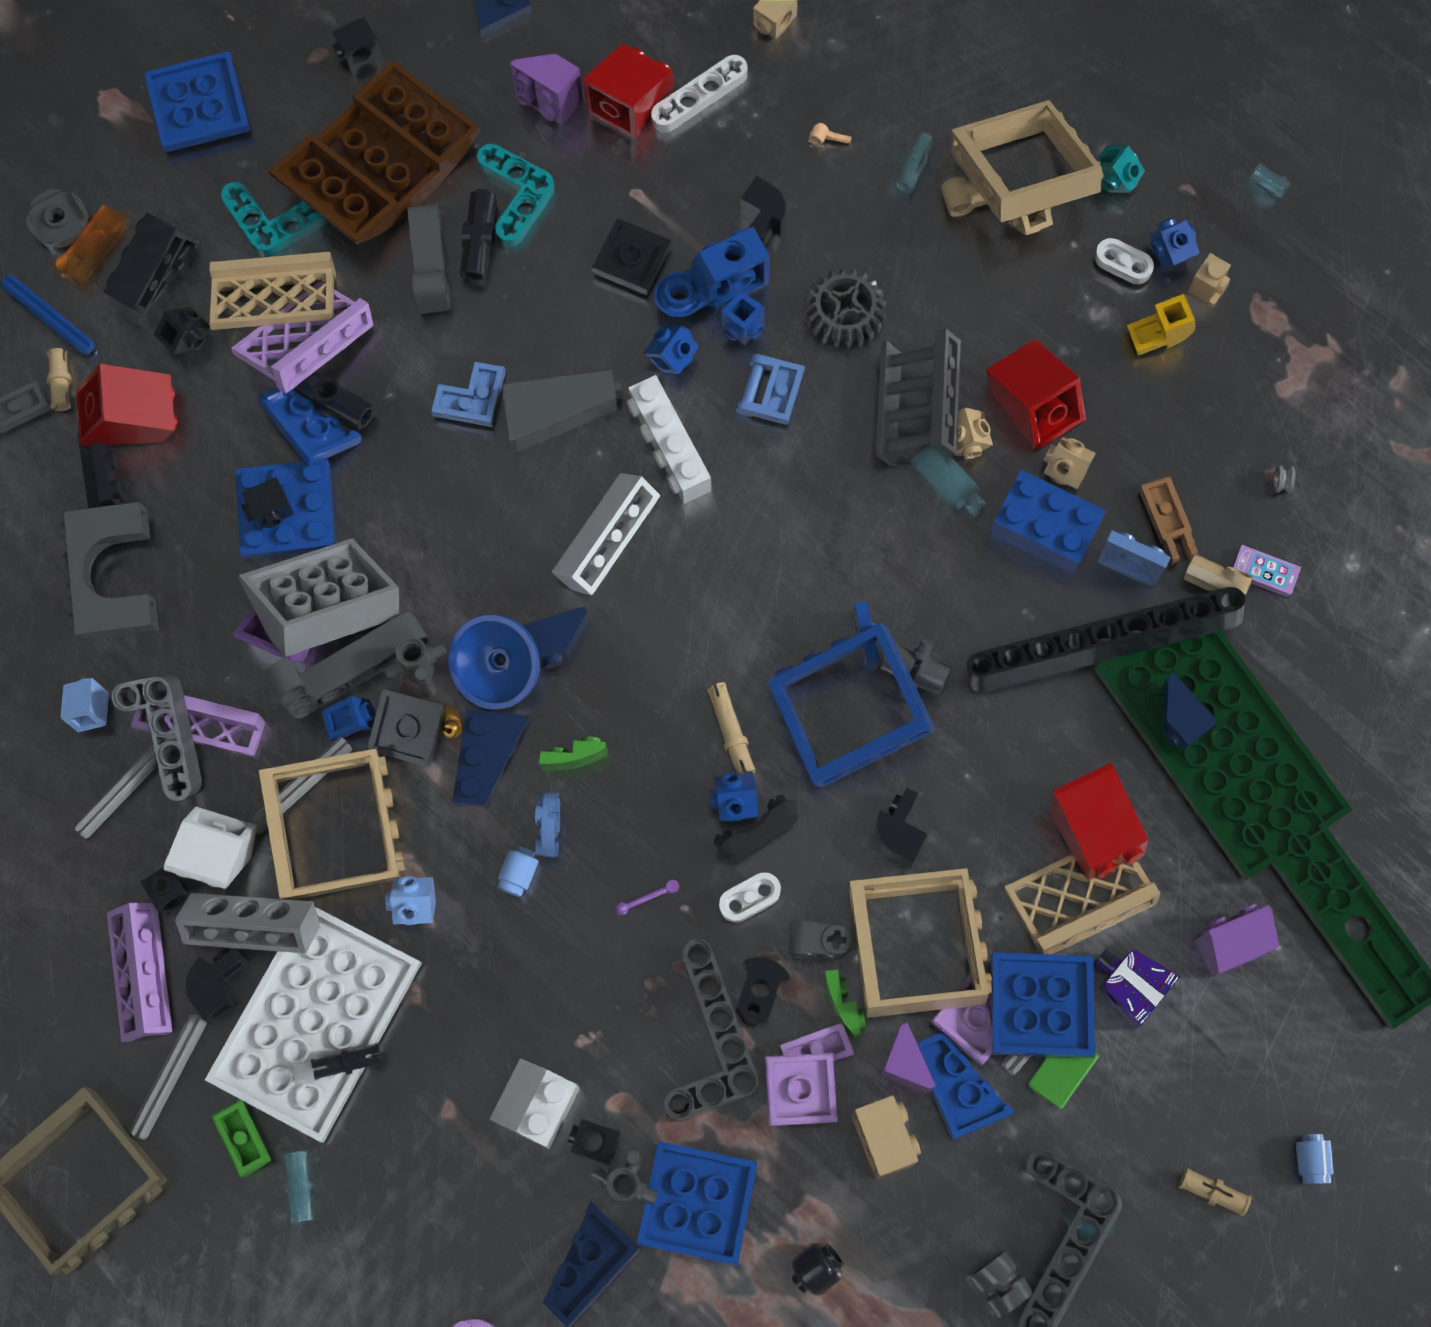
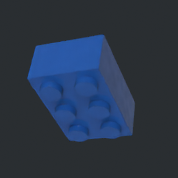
M1021 470L993 522L989 535L1074 576L1106 510Z

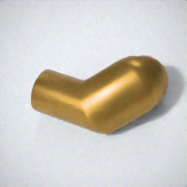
M446 704L441 725L443 728L442 733L447 738H456L461 735L463 723L458 710Z

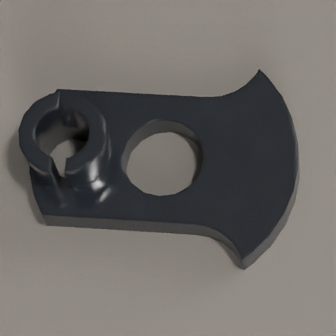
M761 957L747 959L742 964L746 968L747 978L736 1012L741 1015L742 1022L750 1027L757 1026L760 1022L768 1021L779 985L784 981L790 980V975L779 963ZM756 982H762L768 986L769 994L765 997H757L752 993L751 986ZM748 1011H754L757 1014L753 1015L750 1014Z

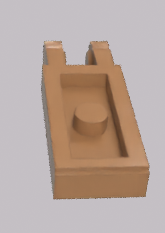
M1164 477L1140 485L1139 492L1160 544H1163L1165 554L1171 557L1169 560L1170 565L1178 564L1180 561L1179 553L1173 541L1179 538L1182 540V546L1188 559H1193L1196 554L1198 555L1191 535L1192 529L1171 477Z

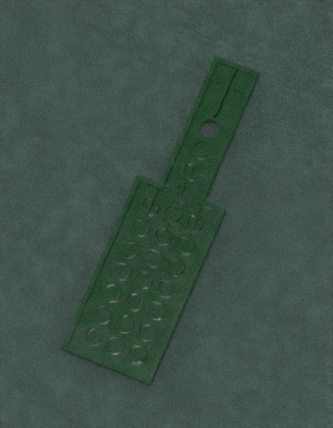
M1195 614L1194 616L1203 617L1204 615ZM1170 622L1164 623V625H1172V624H1173V623H1170ZM1219 631L1107 660L1096 666L1094 670L1244 881L1272 864L1389 1029L1397 1028L1431 1005L1430 967L1327 828L1349 814L1353 809L1223 632ZM1172 673L1185 684L1217 720V723L1211 730L1183 753L1166 742L1163 737L1164 732L1161 730L1162 685ZM1349 917H1362L1368 922L1370 929L1365 940L1357 941L1347 934L1345 925Z

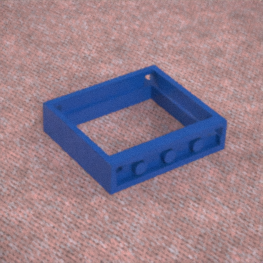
M874 622L863 626L859 630L860 634L850 639L848 637L840 638L831 644V649L823 653L819 651L811 653L802 659L803 663L794 668L792 666L784 667L775 672L776 677L768 680V684L809 776L816 786L824 787L936 731L889 628L881 623L876 624ZM878 640L915 720L820 767L785 688Z

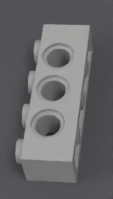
M191 893L175 919L183 944L307 953L320 928L313 901Z

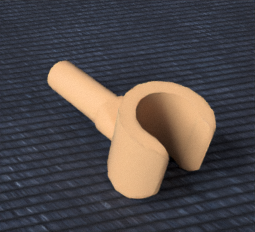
M823 123L814 125L808 141L815 146H821L825 139L847 144L851 142L850 136L833 133Z

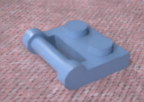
M754 354L750 361L752 368L742 400L738 401L735 411L742 416H755L788 425L805 372V366ZM763 371H772L762 404L754 403Z

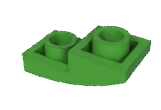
M587 736L582 737L581 741L573 740V753H568L567 749L559 747L549 748L548 752L540 751L539 764L541 770L564 771L599 761L607 756L606 742H600L601 739L597 737Z
M838 969L825 971L824 980L832 1008L839 1022H843L844 1028L850 1037L857 1039L861 1035L860 1030L866 1029L864 1010L857 1009L856 1001L843 1002L842 998L848 997L845 977L839 978Z

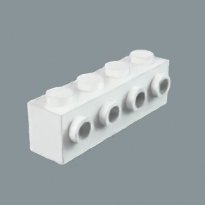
M654 375L628 387L629 400H626L629 411L633 417L637 416L641 422V433L647 443H652L655 449L653 454L659 467L665 468L669 475L667 481L672 492L679 494L683 504L711 492V477L657 376Z
M620 473L552 570V573L572 591L593 595L661 495L642 476Z

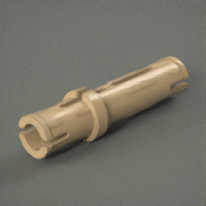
M726 683L716 684L718 692L711 685L706 691L709 694L725 740L724 750L730 754L737 774H743L745 770L748 773L753 772L754 774L756 769L747 749L749 742L747 737H743Z

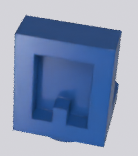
M353 696L321 710L329 740L333 741L339 737H347L360 730L372 731L376 716L375 708L369 699Z

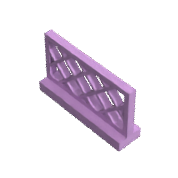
M319 281L317 284L313 286V288L317 290L324 283ZM334 290V309H346L340 314L333 315L332 320L260 326L231 348L233 355L276 382L277 389L287 394L374 326L369 303L361 298L354 302ZM306 291L297 300L302 303L311 294ZM321 301L315 302L309 308L311 310L326 309V304ZM289 304L280 312L289 313L296 307ZM324 325L318 331L311 332V326ZM306 327V332L290 334V328ZM274 329H285L282 335L268 336ZM302 342L296 348L289 349V343ZM284 343V349L267 351L268 345ZM251 346H262L261 352L249 353L246 350ZM280 359L272 366L267 364V360Z

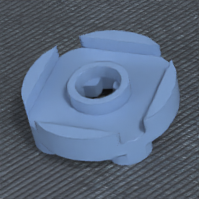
M559 792L539 794V801L535 810V824L539 825V836H536L535 844L536 856L557 858L559 842H555V838L558 837V832H560Z

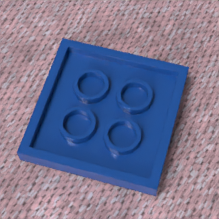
M230 51L144 72L161 145L165 153L251 131Z
M324 459L311 466H308L305 461L235 469L240 556L243 560L306 553L335 544L330 463L328 459ZM277 477L293 509L294 515L283 519L276 527H265L260 530L255 520L251 522L247 520L241 505L246 503L241 492Z
M992 952V1054L1094 1058L1093 956Z
M658 1141L648 1188L659 1193L654 1205L645 1202L637 1244L738 1266L758 1162Z

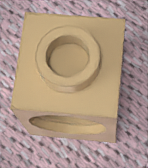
M760 0L753 8V25L762 34H768L777 39L797 16V0Z

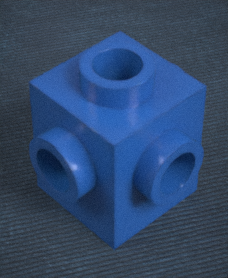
M1174 217L1157 224L1158 230L1149 234L1151 250L1159 259L1162 267L1174 266L1200 253L1195 241L1196 232L1187 219L1175 221Z
M740 291L733 299H730L721 310V328L724 334L733 341L737 339L743 345L751 338L756 339L765 327L764 307L743 291Z
M663 325L654 333L653 340L643 353L661 372L680 374L683 368L691 363L694 353L700 346L692 339L693 335L686 327L682 325Z
M753 772L743 774L727 773L723 776L714 777L716 790H710L712 810L718 809L720 821L736 822L744 818L759 817Z

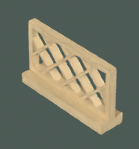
M331 252L210 262L209 272L212 278L211 330L333 319L336 271ZM326 282L317 290L310 286L311 283ZM285 285H295L287 293L279 288ZM266 287L257 295L249 291L251 288ZM235 290L226 298L219 294V291ZM302 290H305L311 295L301 303L294 297ZM274 292L281 298L270 305L264 300ZM244 295L250 301L240 308L234 302ZM317 300L326 304V309L311 310L309 307ZM288 302L296 307L289 313L278 311ZM257 305L265 309L260 315L251 316L248 314ZM227 308L235 312L229 318L218 319V315Z
M1073 854L1004 888L1036 945L1035 950L1038 954H1056L1156 905L1161 894L1154 882L1151 883L1138 861L1129 864L1130 866L1124 863L1117 866L1118 873L1113 884L1096 879V877L1088 880L1086 875L1073 872L1077 862ZM1071 865L1069 870L1063 869ZM1122 871L1135 874L1141 885L1133 889L1119 886L1118 883ZM1053 873L1067 876L1063 891L1044 886L1047 876ZM1071 878L1090 883L1086 898L1067 893ZM1042 879V880H1041V884L1034 883V882H1036V881ZM1093 885L1112 890L1110 900L1104 903L1090 900L1089 897ZM1024 887L1038 890L1034 905L1020 901L1015 891ZM1042 892L1061 897L1057 912L1038 907ZM1116 892L1122 893L1114 897ZM1064 899L1083 904L1081 914L1075 917L1061 914ZM1087 906L1094 907V908H1092V909L1086 911V907H1087ZM1026 910L1032 911L1030 917L1028 916ZM1035 913L1054 918L1052 928L1039 934L1033 924ZM1058 920L1064 921L1063 923L1057 925Z

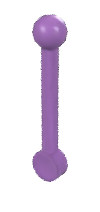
M669 880L663 888L628 903H618L615 911L619 915H624L628 909L667 892L674 894L678 891L679 884L675 880Z

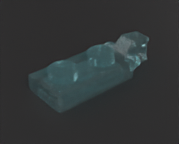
M928 445L912 459V465L952 507L955 505L960 509L964 506L974 517H977L985 510L986 503L978 495L981 490L976 485V482L951 456L945 457Z

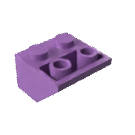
M556 53L515 59L510 63L516 98L523 105H531L539 110L541 115L547 120H554L563 126L583 101L579 68Z
M1257 904L1251 905L1232 916V921L1230 922L1227 917H1223L1201 929L1203 935L1196 939L1195 943L1211 977L1269 954L1279 948L1273 912L1270 905L1261 909L1258 908Z

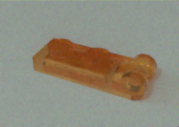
M103 204L68 251L58 257L55 262V269L62 274H70L74 281L84 284L131 224L128 217ZM79 259L83 261L82 264L76 265Z

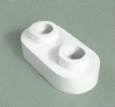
M1114 238L1101 241L1095 252V261L1100 268L1133 284L1146 282L1154 269L1153 260L1148 254ZM1105 255H1111L1114 257V259L1109 260L1105 257ZM1132 268L1140 269L1141 273L1134 272Z
M759 873L727 890L719 901L721 915L729 922L739 923L772 906L780 897L781 886L778 879L770 873ZM761 886H767L771 892L768 896H761L758 893V889ZM734 901L742 905L741 910L738 912H733L729 908L730 904Z

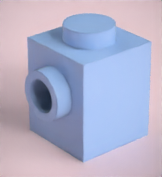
M83 678L77 682L63 685L60 718L77 732L106 726L109 692L93 678Z

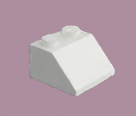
M520 1058L490 1120L550 1150L580 1088L577 1084Z

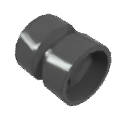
M1006 1250L989 1260L970 1276L981 1293L989 1294L987 1302L999 1318L1015 1309L1035 1291L1024 1275H1017L1015 1273L1017 1265ZM1007 1280L1011 1287L1002 1293L997 1287Z

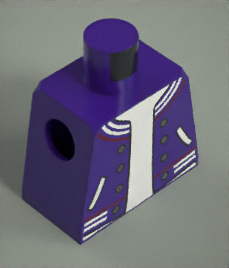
M1106 948L1094 962L1097 967L1108 975L1099 989L1134 1029H1137L1146 1021L1180 978L1173 971L1134 949L1130 950L1120 960Z

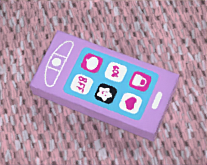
M1244 545L1240 546L1233 564V568L1253 577L1251 584L1287 598L1292 595L1301 570L1300 566Z

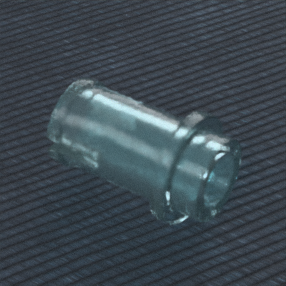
M1261 163L1255 168L1250 177V181H1254L1270 191L1272 197L1278 196L1281 198L1290 186L1287 176L1281 177Z

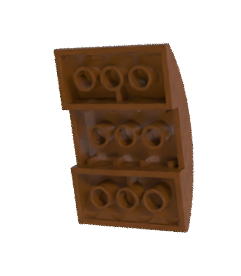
M394 60L352 96L353 104L319 135L315 137L309 134L269 170V174L356 244L367 241L388 230L408 215V207L420 205L455 168L480 132L478 125Z

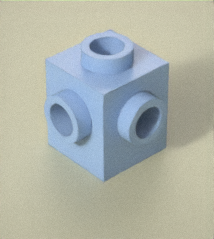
M413 876L394 878L392 889L387 891L385 896L386 911H392L393 924L416 925L433 923L436 907L433 877L415 878Z

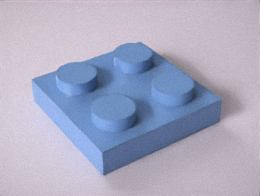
M1112 530L1097 562L1154 588L1171 557L1166 555L1159 547L1153 545L1146 546L1135 541V538L1128 533H1117Z

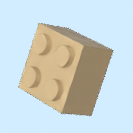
M893 1095L854 1110L851 1116L875 1180L911 1167L919 1162L917 1156L921 1154L920 1146L914 1134L908 1135L905 1123L909 1119L902 1101L896 1103Z

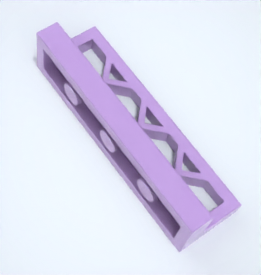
M158 689L159 694L166 697L167 691ZM184 695L188 716L194 724L191 726L192 733L198 731L200 735L192 734L194 743L255 757L266 723L259 713ZM146 708L136 710L131 726L151 732L149 723L142 722ZM166 713L164 722L172 729L173 724L171 721L173 718ZM195 717H196V718L203 719V720L200 721V722H197V720L195 719ZM211 722L220 723L224 733L213 739L206 738L201 728ZM225 725L233 726V728L228 730ZM242 729L253 731L248 748L236 745L231 736ZM228 738V740H229L230 743H226V742H222V741H223L224 739Z
M127 903L107 912L121 1042H130L143 1036L166 1035L172 1032L158 910L153 903ZM122 916H123V924H124V927H123V929H122V931H121L120 918H119V917H122ZM125 950H127V961H126V964H125V961H124V953H125ZM129 982H130V984H131V993H130V996L128 995V985H129ZM133 1015L135 1019L136 1030H132L131 1019Z

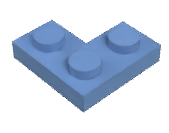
M474 362L468 389L438 384L431 410L433 417L492 427L506 373L505 367Z

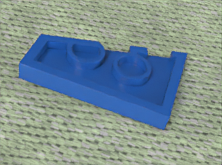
M274 388L258 395L260 407L308 466L361 443L362 435L354 430L349 432L339 425L338 419L332 415L325 416L314 408V403L293 389L285 394L279 389Z
M944 1032L917 1042L936 1085L931 1094L952 1141L1015 1113L993 1091L994 1088L970 1065V1061Z

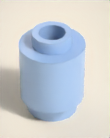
M517 846L516 850L509 849L497 877L499 880L497 888L508 894L521 897L523 891L528 890L539 863L534 858L535 853L520 846Z
M1323 1134L1302 1135V1142H1295L1298 1174L1302 1176L1303 1184L1331 1183L1330 1174H1334L1331 1142L1323 1141Z

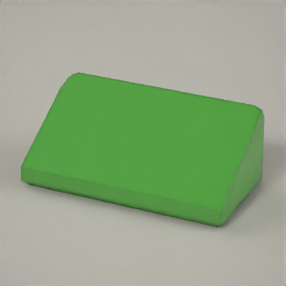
M1095 1052L1094 1058L1047 1057L1028 1084L1036 1095L1062 1110L1100 1055Z
M239 1100L211 1116L239 1177L245 1178L271 1161L243 1100Z

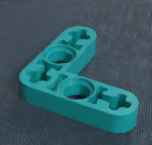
M486 144L477 153L480 169L489 176L518 191L495 226L499 243L506 247H514L523 240L555 191L554 181L551 174L498 145ZM494 155L496 156L497 162L494 160L489 161V163L486 162V157L492 158ZM513 167H520L524 170L523 175L518 178L510 177L508 172ZM543 182H546V188L540 187L539 190L536 189L535 183L541 185ZM523 203H529L534 208L529 214H520L517 211L518 206ZM514 225L515 234L509 233L505 236L504 229L509 231Z
M232 182L227 184L221 191V198L226 209L254 250L263 257H271L328 223L321 215L317 216L316 213H313V209L304 201L269 221L243 184ZM233 194L240 196L244 206L239 208L237 202L231 196ZM249 214L259 216L258 221L253 225L243 223L244 218ZM303 214L305 218L308 220V223L306 224L304 223L303 218L301 216ZM289 221L299 223V228L294 232H286L284 230L285 224ZM262 231L271 244L266 246L262 243L258 233Z

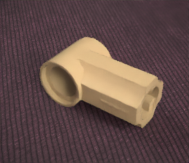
M964 177L951 178L941 186L949 215L952 217L966 215L974 207L987 205L971 180L967 181Z
M1196 554L1189 564L1184 580L1208 591L1235 587L1246 595L1253 577L1233 567L1227 566L1225 568Z

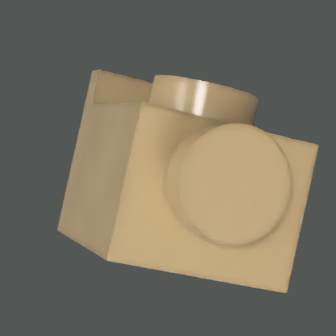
M1210 253L1194 276L1188 293L1214 307L1230 283V278L1226 275L1231 265Z

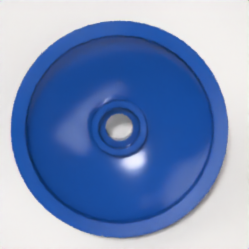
M486 614L466 622L454 635L448 653L449 671L457 689L470 702L486 709H505L521 702L532 691L538 679L540 660L534 639L520 623L504 615ZM500 653L506 658L504 664L499 661Z

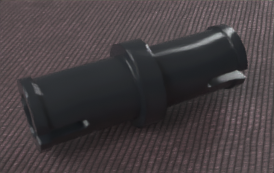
M378 1043L348 1050L346 1047L340 1049V1053L311 1059L312 1069L327 1066V1068L313 1072L315 1081L344 1072L346 1075L353 1074L352 1070L382 1064L380 1054L366 1057V1055L379 1052Z

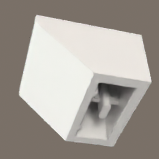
M195 807L180 825L165 861L164 870L176 873L180 877L205 882L212 887L226 889L252 858L257 825Z

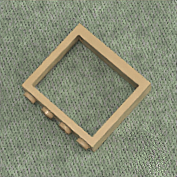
M1050 100L951 130L952 155L1000 223L1101 192V179L1104 177L1102 167L1100 166L1101 162L1093 157L1088 145L1083 144L1077 136L1075 129L1068 125L1062 112H1058ZM1045 132L1075 172L1009 191L981 151Z
M377 749L259 770L280 899L296 900L390 882L394 878H400L399 871L405 870L402 851H395L393 840L399 839L396 819L390 820L388 811L389 807H394L391 788L384 789L382 777L388 775L385 756L379 757ZM370 765L388 870L295 888L277 782Z
M967 868L850 881L849 898L866 1018L986 1005L988 993H993L992 977L990 973H985L983 961L988 959L985 941L979 940L978 930H982V918L980 910H974L973 899L977 898L976 885H974V879L969 880ZM957 890L973 990L880 1000L866 900Z

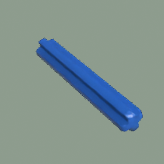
M7 275L1 281V287L81 354L87 356L95 349L96 345L92 339L16 277Z

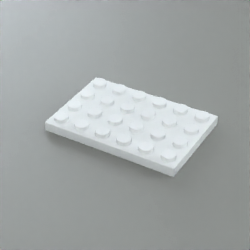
M315 907L320 928L307 953L279 951L276 953L206 1076L205 1081L324 1143L364 1068L352 1070L353 1074L346 1075L344 1072L315 1081L313 1072L327 1068V1066L312 1069L311 1059L340 1053V1049L346 1047L348 1050L379 1043L422 963Z

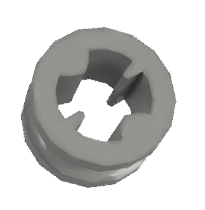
M1282 465L1276 466L1273 478V490L1275 493H1280L1281 490H1285L1288 494L1293 492L1296 474L1294 466H1289L1287 469H1284Z

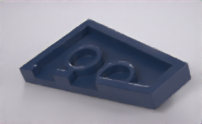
M474 0L481 36L532 11L528 0Z
M466 709L452 800L454 805L477 808L487 807L503 775L502 772L510 756L513 755L523 730L526 729L530 721V716Z
M591 1201L585 1212L587 1214L573 1237L570 1250L564 1262L560 1265L543 1301V1304L566 1327H571L641 1251Z

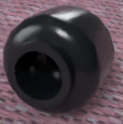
M812 1243L793 1259L792 1267L795 1274L792 1276V1280L802 1293L809 1291L813 1295L820 1296L841 1280V1268L844 1266V1263L839 1254L828 1243L824 1246L820 1243Z

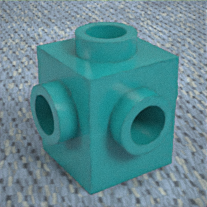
M1107 145L1096 159L1101 162L1100 166L1104 177L1101 179V185L1111 193H1130L1145 172L1138 160V156L1131 150L1129 145Z

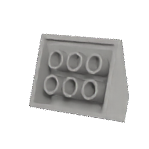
M353 538L239 575V581L267 635L285 657L383 624L399 615V587Z

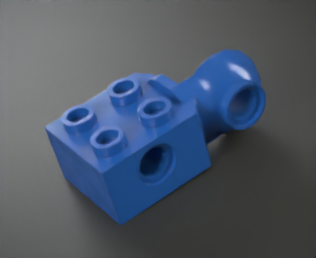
M754 227L747 230H738L731 234L728 239L706 245L691 260L692 268L683 272L669 273L661 278L655 287L654 298L656 304L663 313L671 317L682 318L690 316L705 306L715 309L719 308L730 299H733L740 291L749 294L768 285L770 255ZM676 295H683L686 297L683 300L673 299V297Z

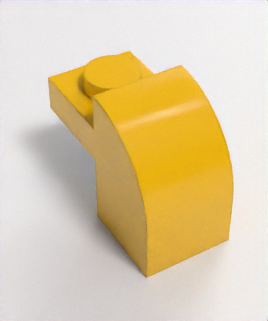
M1184 294L1156 304V314L1127 325V330L1138 356L1165 345L1167 349L1187 339L1195 331V319Z

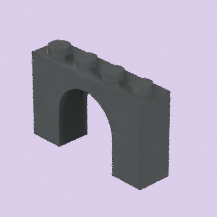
M140 502L64 512V522H61L60 530L62 538L67 544V552L63 554V562L66 571H69L70 583L66 584V594L68 600L72 601L73 613L69 614L71 631L75 632V635L79 638L89 640L159 630L156 599L152 596L142 594L106 598L96 593L91 582L92 564L102 550L118 543L150 539L147 509Z

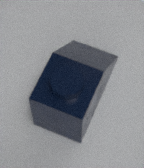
M585 606L524 625L537 646L540 668H556L563 663L562 661L570 657L589 622Z
M1172 673L1162 685L1161 730L1164 732L1163 737L1166 742L1183 753L1211 730L1217 723V720L1185 684Z

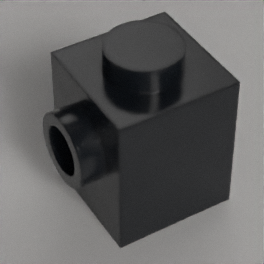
M277 477L241 492L246 501L245 504L241 505L244 514L249 522L255 520L260 530L265 527H276L283 519L294 515L293 509Z

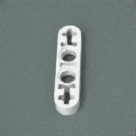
M738 55L726 57L656 104L651 112L653 127L662 133L671 132L741 85L747 78V62L745 59ZM732 67L734 70L739 68V73L735 71L729 73V68ZM708 81H715L719 84V88L715 91H708L703 85ZM690 96L696 100V103L691 107H685L680 103V100ZM663 114L665 117L670 115V120L660 119L659 115Z

